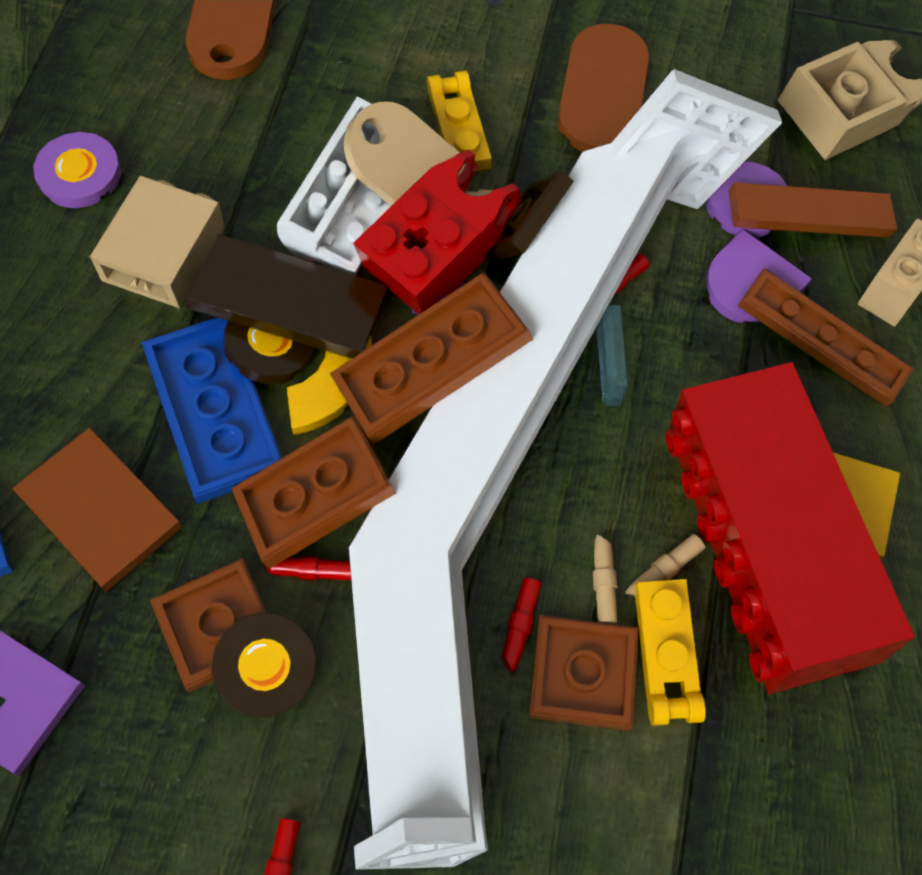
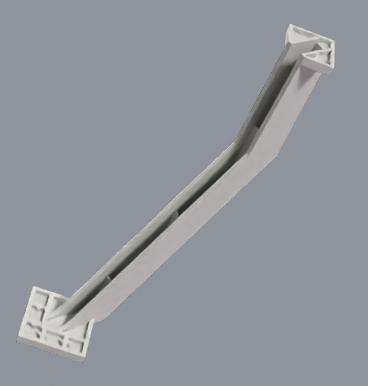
M673 69L612 143L582 152L569 174V177L574 182L525 253L521 255L500 291L501 295L529 329L533 340L432 406L389 479L396 494L371 509L351 543L349 555L373 832L371 837L354 846L356 870L455 867L488 851L462 569L666 200L698 209L781 125L782 120L777 109Z

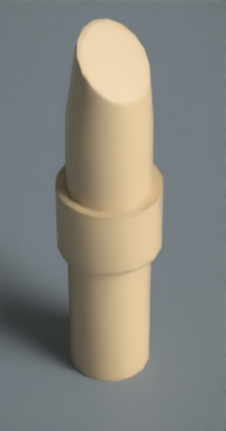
M692 534L671 552L660 556L651 564L647 571L627 588L625 594L635 596L634 585L637 582L671 580L680 572L679 569L705 549L702 540L697 535Z
M596 535L593 590L596 591L597 618L599 623L617 625L615 590H617L618 586L617 571L614 570L612 544L603 537Z

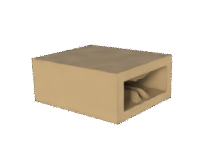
M139 176L90 255L101 281L180 309L218 235H222L226 228L219 202L202 193L193 194L178 189L164 180L155 181Z

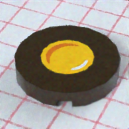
M230 321L227 322L223 336L224 352L230 364L232 361L239 368V373L247 379L263 384H282L293 380L295 375L307 369L314 350L312 346Z
M259 612L240 618L225 630L214 649L211 670L216 689L229 706L248 716L270 717L287 712L304 698L314 680L316 657L310 638L298 623L281 614Z

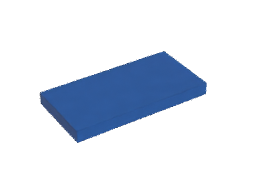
M217 317L141 342L197 504L232 492V487L282 458L254 382L241 375L239 368L232 361L230 364L225 356L223 336L228 321Z

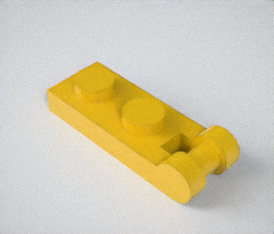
M467 70L454 72L453 77L441 78L440 75L427 76L428 94L440 136L459 152L468 149L473 152L478 165L476 171L491 169L492 158L471 91ZM452 93L457 94V98L445 99L444 96Z
M687 579L637 582L634 585L650 723L652 726L668 725L670 719L685 718L687 723L704 722L705 703L700 690ZM680 683L681 697L667 698L664 684Z

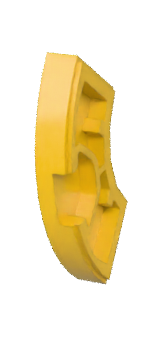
M371 336L368 341L366 349L372 346ZM326 351L325 358L317 372L304 382L287 387L293 435L318 429L345 412L344 409L348 406V403L330 373L351 360V358Z

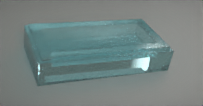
M608 305L597 327L602 401L605 403V406H621L628 386L621 305Z

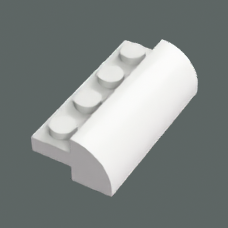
M358 96L277 222V234L283 245L293 256L315 264L318 262L326 267L355 276L362 266V262L353 243L391 207L353 174L345 157L344 136L347 126L356 114L371 105V103ZM364 122L361 129L364 139L371 144H377L379 141L377 128L371 123Z

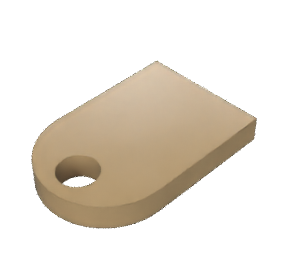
M377 102L364 108L350 121L344 136V153L351 171L364 185L390 206L431 167L460 153L412 111L394 102ZM364 122L371 123L377 128L379 132L377 144H371L364 139L361 130Z

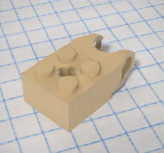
M868 41L863 44L855 42L798 67L778 98V102L824 160L898 126L910 111L922 104V79H906L898 75L890 65L894 55L902 48L897 41Z

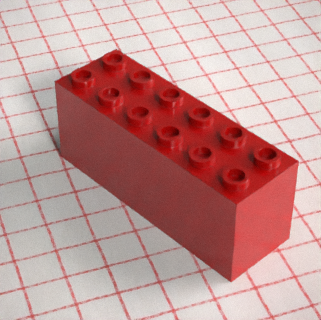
M793 362L682 389L676 409L672 411V421L669 430L665 432L666 445L670 455L673 458L678 457L683 470L681 472V483L684 493L688 499L694 498L699 515H697V525L700 535L705 543H711L716 559H714V571L721 587H727L734 603L731 606L734 625L740 634L745 633L752 650L749 653L751 670L758 682H764L768 695L881 664L914 639L915 635Z

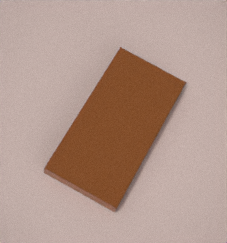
M483 272L331 372L330 375L365 434L373 444H376L532 341L533 337L529 329Z

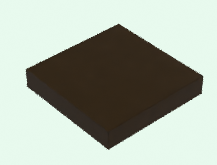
M561 171L528 185L521 194L522 201L509 219L501 239L485 255L495 262L525 253L574 181Z

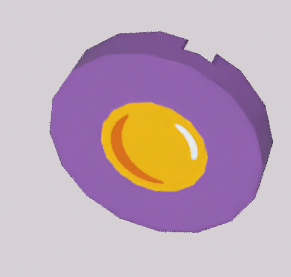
M85 132L64 134L48 142L38 153L33 165L34 178L42 193L48 196L53 203L69 208L92 206L102 201L100 196L106 194L108 190L111 194L117 187L122 174L117 152L109 141L97 134Z

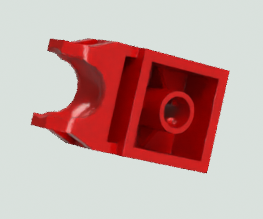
M469 149L431 167L353 243L364 268L382 284L387 285L389 290L418 314H421L454 292L486 260L485 254L501 239L509 219L522 201L520 189L513 183L479 197L466 194L465 192L469 187L470 181L478 169L475 154Z

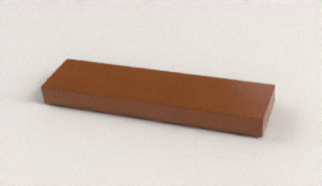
M734 182L728 190L733 227L889 238L897 231L891 196L886 193Z
M765 268L760 272L737 305L885 407L895 400L914 369Z

